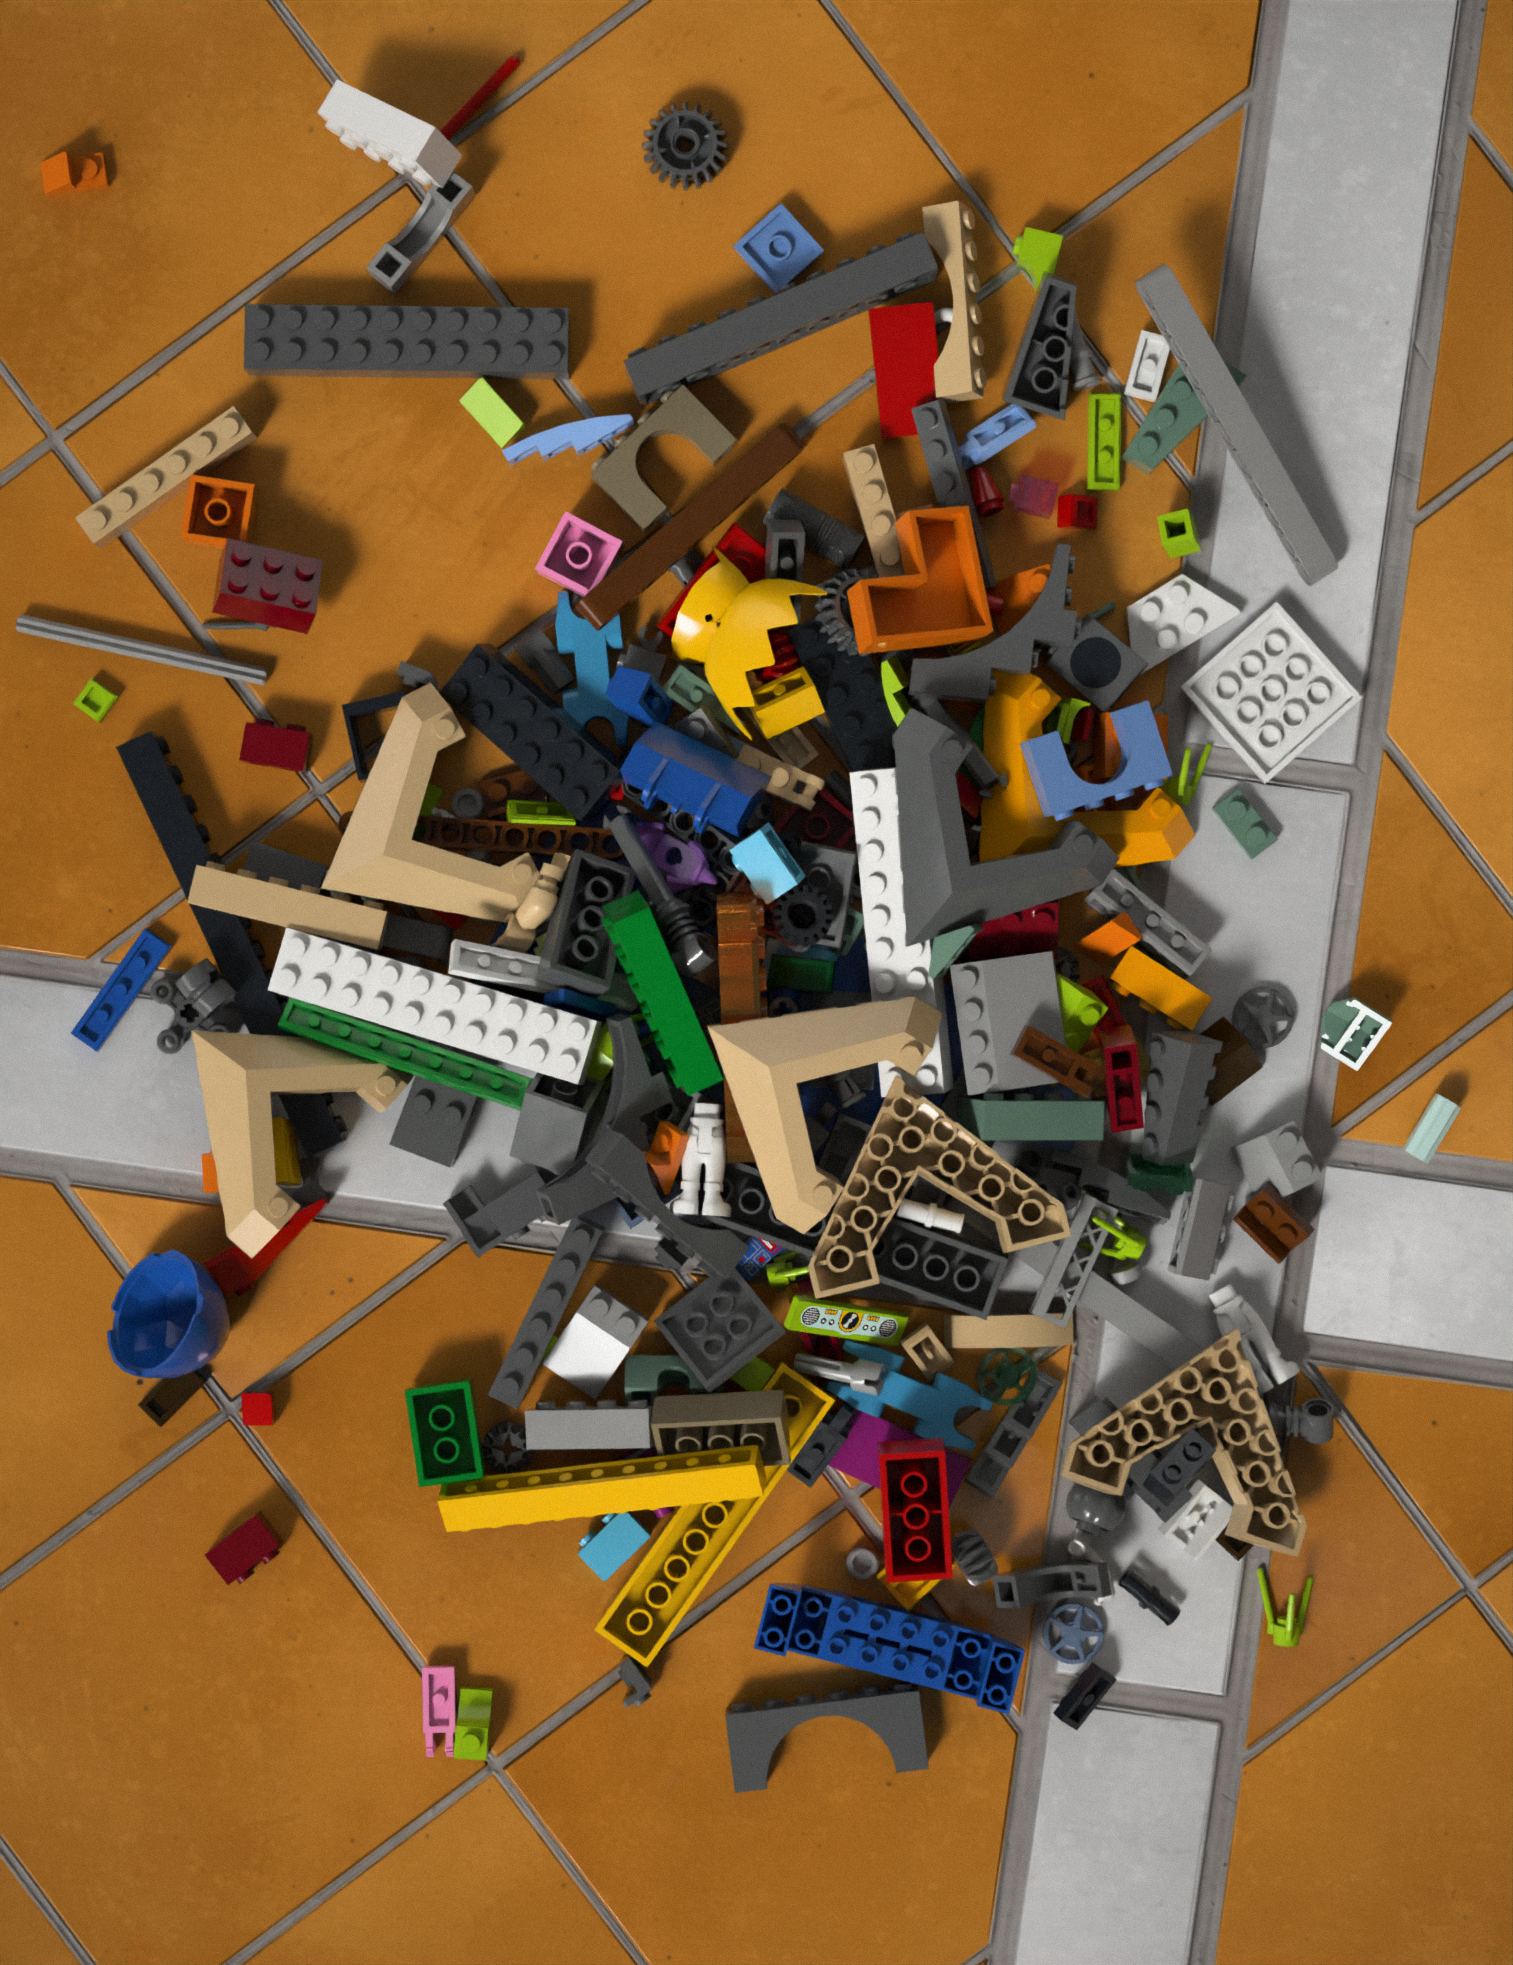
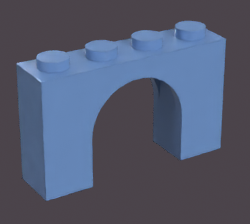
M1149 700L1110 713L1121 748V761L1114 776L1103 784L1088 783L1074 773L1068 762L1059 731L1020 743L1044 818L1054 816L1055 820L1058 821L1075 815L1074 808L1084 805L1086 811L1105 805L1104 798L1114 795L1117 801L1135 795L1133 788L1144 785L1146 790L1162 786L1164 785L1163 778L1173 775Z

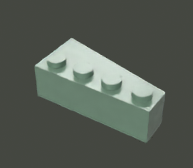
M1224 362L1237 386H1239L1247 375ZM1179 364L1121 458L1147 475L1161 464L1208 417L1207 412Z
M984 1093V1097H958V1123L978 1139L984 1141L1103 1140L1104 1101L1093 1100L1092 1094L1089 1098L1073 1093V1099H1063V1094L1043 1093V1098H1033L1032 1093H1014V1098H1003V1093Z

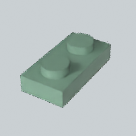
M1239 789L1212 808L1213 812L1251 860L1278 840Z

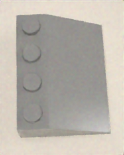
M1053 951L951 965L950 971L968 1095L1058 1083L1053 1078L1010 1055L1025 1025L1033 1027L1066 1046Z

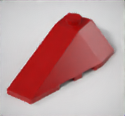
M327 1197L296 1212L252 1259L235 1245L204 1262L206 1268L227 1295L236 1291L239 1297L255 1288L253 1281L260 1278L329 1204Z

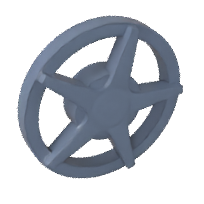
M1080 1603L1060 1605L1045 1620L1043 1626L1045 1646L1054 1658L1063 1663H1084L1098 1653L1103 1643L1104 1630L1101 1620L1086 1605ZM1078 1609L1074 1620L1063 1623L1054 1618L1064 1610ZM1083 1611L1094 1618L1098 1631L1085 1629L1081 1623ZM1051 1622L1060 1629L1061 1637L1053 1647H1051L1048 1639V1629ZM1098 1636L1094 1648L1084 1656L1081 1645L1085 1639ZM1065 1645L1075 1647L1080 1658H1066L1059 1655L1056 1651Z

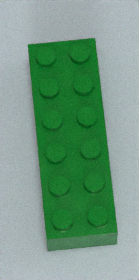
M637 890L602 906L606 917L601 918L603 926L614 946L619 944L614 947V951L626 974L631 973L626 978L638 1002L641 1003L639 1008L652 1031V1038L658 1050H660L666 1070L676 1088L683 1087L687 1096L724 1080L651 910L640 892Z

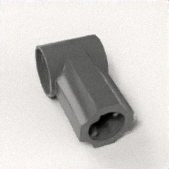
M540 628L514 646L531 670H535L540 680L553 695L564 690L575 680L574 676L555 653L557 651Z

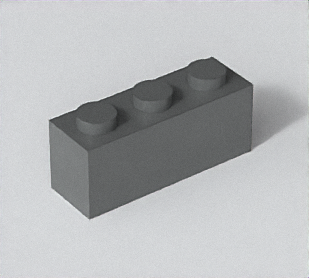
M767 520L764 579H786L802 583L805 531L800 520ZM801 594L790 596L798 618V623L794 625H799Z

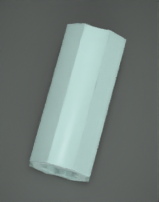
M1435 1093L1402 1149L1428 1164L1461 1108L1452 1101Z

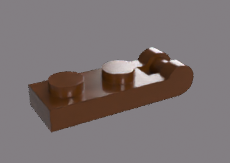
M1029 1025L1024 1026L1010 1053L1013 1057L1086 1098H1089L1093 1091L1091 1086L1095 1078H1099L1104 1069ZM1078 1068L1084 1071L1080 1080L1074 1077Z

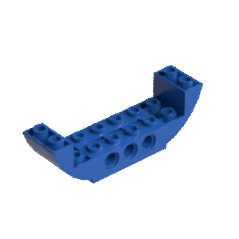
M790 1583L770 1584L754 1644V1649L785 1657L787 1651L973 1698L979 1707L1006 1714L1010 1712L1025 1649L1008 1640L954 1620L915 1610L907 1611L906 1608L834 1589L830 1590Z

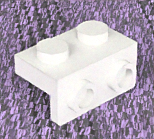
M1199 1479L1189 1490L1193 1497L1166 1523L1163 1522L1158 1528L1164 1536L1178 1545L1196 1561L1202 1557L1227 1526L1233 1509L1228 1502Z

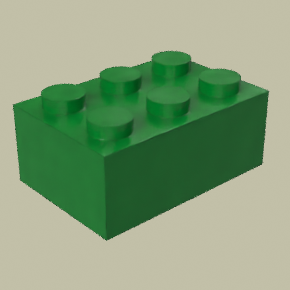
M472 1377L408 1387L405 1390L419 1487L484 1478L486 1467Z

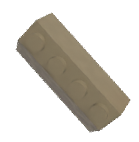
M784 1390L659 1396L654 1399L651 1428L658 1456L758 1445L764 1466L790 1465L789 1415Z

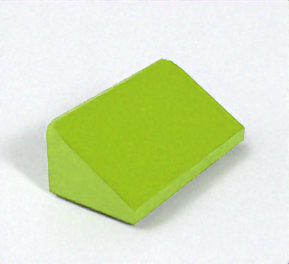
M480 377L459 400L501 449L526 428L521 419L483 377Z
M508 800L506 821L510 823L576 825L575 816L559 802Z

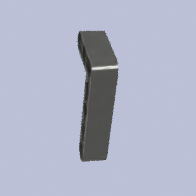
M623 780L622 789L628 798L658 821L665 823L666 827L687 843L695 841L701 844L708 859L713 862L709 871L716 877L717 883H701L689 903L691 906L690 915L695 925L699 927L722 922L734 905L732 894L735 888L746 875L735 867L731 858L732 854L729 851L738 842L743 840L744 837L741 835L737 837L712 824L701 835L695 832L696 827L693 824L692 827L689 825L688 815L690 813L680 809L676 815L670 812L672 805L668 803V808H666L663 800L659 798L651 809L643 807L644 802L641 801L643 791ZM690 814L694 822L695 816ZM713 832L717 837L716 846L713 844L712 841ZM721 878H723L726 883L725 891L721 887ZM706 904L709 906L710 909L709 917L706 915L705 912Z

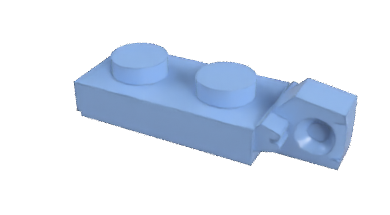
M1011 404L964 434L966 439L958 447L964 470L972 467L974 464L977 465L982 461L984 462L1037 427L1034 419L1024 407Z

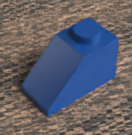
M618 666L614 676L609 680L605 693L618 710L648 727H651L656 721L665 725L675 705L652 674Z

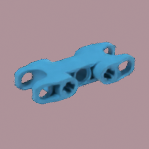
M568 591L558 592V610L555 621L559 655L575 654L578 684L576 689L562 690L564 710L585 728L592 720L598 718L606 719L614 726L618 747L627 746L630 716L618 710L605 694L610 680L608 650L623 648L620 616L618 614L605 627L596 631L586 619H580L574 615L571 610Z
M845 1339L842 1347L847 1352L856 1355L860 1359L886 1365V1372L880 1374V1378H883L885 1381L883 1390L879 1396L853 1391L850 1384L828 1379L825 1389L845 1400L853 1408L880 1418L885 1405L888 1404L918 1417L913 1430L917 1435L926 1439L942 1438L945 1446L973 1451L976 1442L955 1429L953 1423L954 1415L960 1408L969 1405L990 1411L993 1404L992 1400L979 1394L965 1382L941 1372L937 1373L932 1386L900 1373L905 1357L878 1345Z

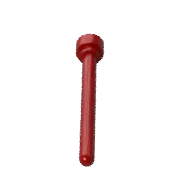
M517 56L509 57L440 130L448 141L520 66V59Z

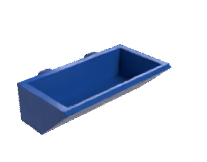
M657 721L635 742L620 769L624 782L643 791L641 801L644 802L643 807L651 809L659 798L671 804L670 812L676 815L680 809L694 815L693 826L696 827L695 832L701 835L712 824L740 837L771 779V776Z

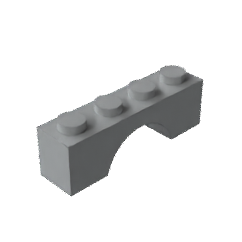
M454 171L443 188L433 184L427 191L422 205L409 224L394 239L386 242L366 268L370 276L396 295L475 197L473 187Z

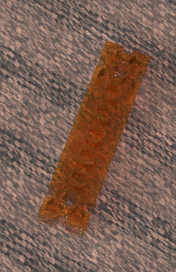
M753 891L717 893L722 1025L768 1017L767 997H761V991H767L766 965H759V959H765V932L758 933V926H764L763 900H757V896ZM724 1075L727 1163L756 1162Z

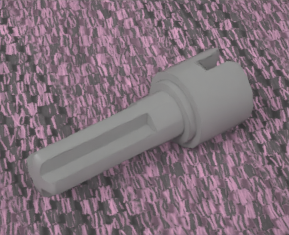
M798 1353L794 1360V1368L797 1372L850 1383L853 1391L879 1396L884 1387L885 1381L883 1378H880V1374L886 1372V1365L882 1363L859 1359L854 1364L805 1353Z

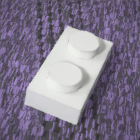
M1141 330L1124 390L1125 395L1150 402L1156 401L1170 350L1162 335Z

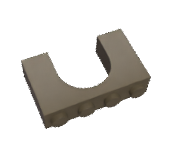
M683 384L678 389H669L660 399L663 404L655 412L651 409L648 410L638 420L637 423L640 426L632 434L628 431L625 432L615 442L614 446L616 449L608 457L605 454L600 456L591 466L594 470L590 473L591 479L645 534L668 512L667 506L644 484L637 472L638 456L642 448L650 440L661 435L680 436L689 441L713 467L737 445V439Z

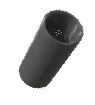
M784 488L778 492L763 520V525L766 524V526L768 519L800 520L805 531V548L812 552L815 551V554L818 553L822 558L825 557L831 563L833 562V564L839 565V567L845 570L850 567L866 537L863 532L860 533V531L846 525L843 521H838L834 516L831 517V514L828 515V513L823 510L821 511L815 505L812 506V504L807 503L804 499L801 500V497L798 498V496L793 495L790 491L787 492V489L784 490Z

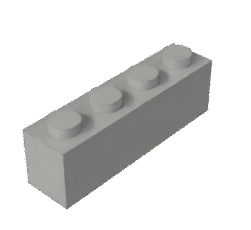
M616 1400L597 1401V1406H586V1401L566 1402V1407H555V1401L536 1402V1407L525 1410L526 1450L655 1447L651 1428L653 1405L648 1406L647 1400L628 1401V1406H617Z

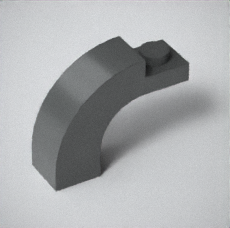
M1092 1560L1053 1562L1014 1569L992 1577L997 1608H1023L1054 1599L1072 1597L1103 1598L1112 1595L1106 1562H1092Z

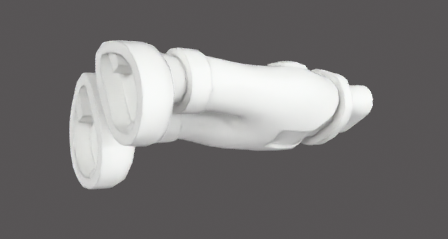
M695 1103L694 1117H690L691 1123L686 1132L690 1135L681 1162L682 1181L680 1189H683V1192L678 1199L671 1202L670 1211L672 1213L698 1215V1190H700L701 1166L704 1163L705 1196L702 1215L731 1216L730 1205L723 1202L720 1192H723L724 1184L722 1183L726 1167V1137L723 1125H721L724 1123V1120L720 1119V1104Z
M1231 1283L1209 1295L1215 1306V1309L1212 1311L1214 1314H1217V1322L1222 1337L1233 1329L1238 1328L1242 1338L1240 1343L1246 1359L1250 1361L1258 1384L1256 1388L1259 1395L1269 1391L1274 1385L1261 1368L1262 1365L1250 1347L1249 1341L1254 1343L1264 1363H1267L1276 1385L1283 1383L1300 1372L1295 1362H1286L1280 1357L1281 1352L1278 1347L1276 1348L1263 1320L1255 1309L1243 1300V1295L1236 1293Z

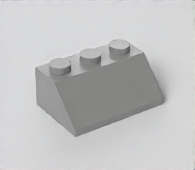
M1189 1176L1168 1271L1177 1275L1208 1281L1211 1274H1216L1220 1258L1218 1255H1215L1218 1242L1223 1243L1227 1225L1222 1223L1225 1211L1230 1212L1234 1193L1229 1192L1230 1185Z

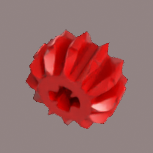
M780 631L768 632L775 664L750 670L755 673L756 681L762 682L763 685L798 669L795 664L798 660V657L794 655L795 646H791L788 636H783Z

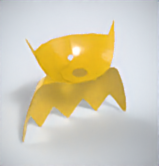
M712 546L720 562L706 571L691 588L678 612L671 639L673 654L662 655L677 661L704 664L705 675L723 708L736 726L752 740V736L741 723L733 708L753 707L756 705L746 672L775 664L767 630L798 623V618L790 599L791 595H827V592L809 584L786 579L767 578L749 584L741 571L719 550ZM711 614L713 619L707 622L705 616Z

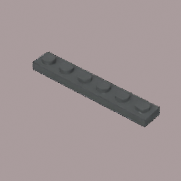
M938 399L912 408L911 411L939 508L969 505L985 590L996 587V579L945 400Z

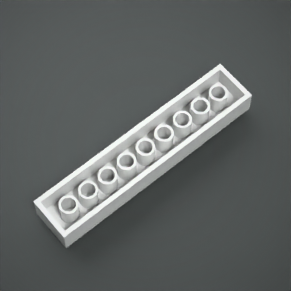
M896 767L849 772L872 1002L881 1000L885 1002L902 999V997L916 996L941 1011L943 1015L933 1047L915 1076L888 1060L878 1062L881 1097H886L896 1075L920 1095L946 1093L954 1088L943 977L933 980L928 976L934 938L908 947L905 946L906 921L905 913H903L902 899L903 874L900 868L897 815H899L898 795H896L894 774Z
M287 927L268 987L269 991L578 1085H584L602 1025L600 1021Z

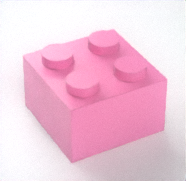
M565 511L535 569L539 575L584 597L611 573L624 548L623 541Z

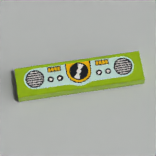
M794 1295L784 1326L788 1330L898 1346L909 1317L903 1312Z

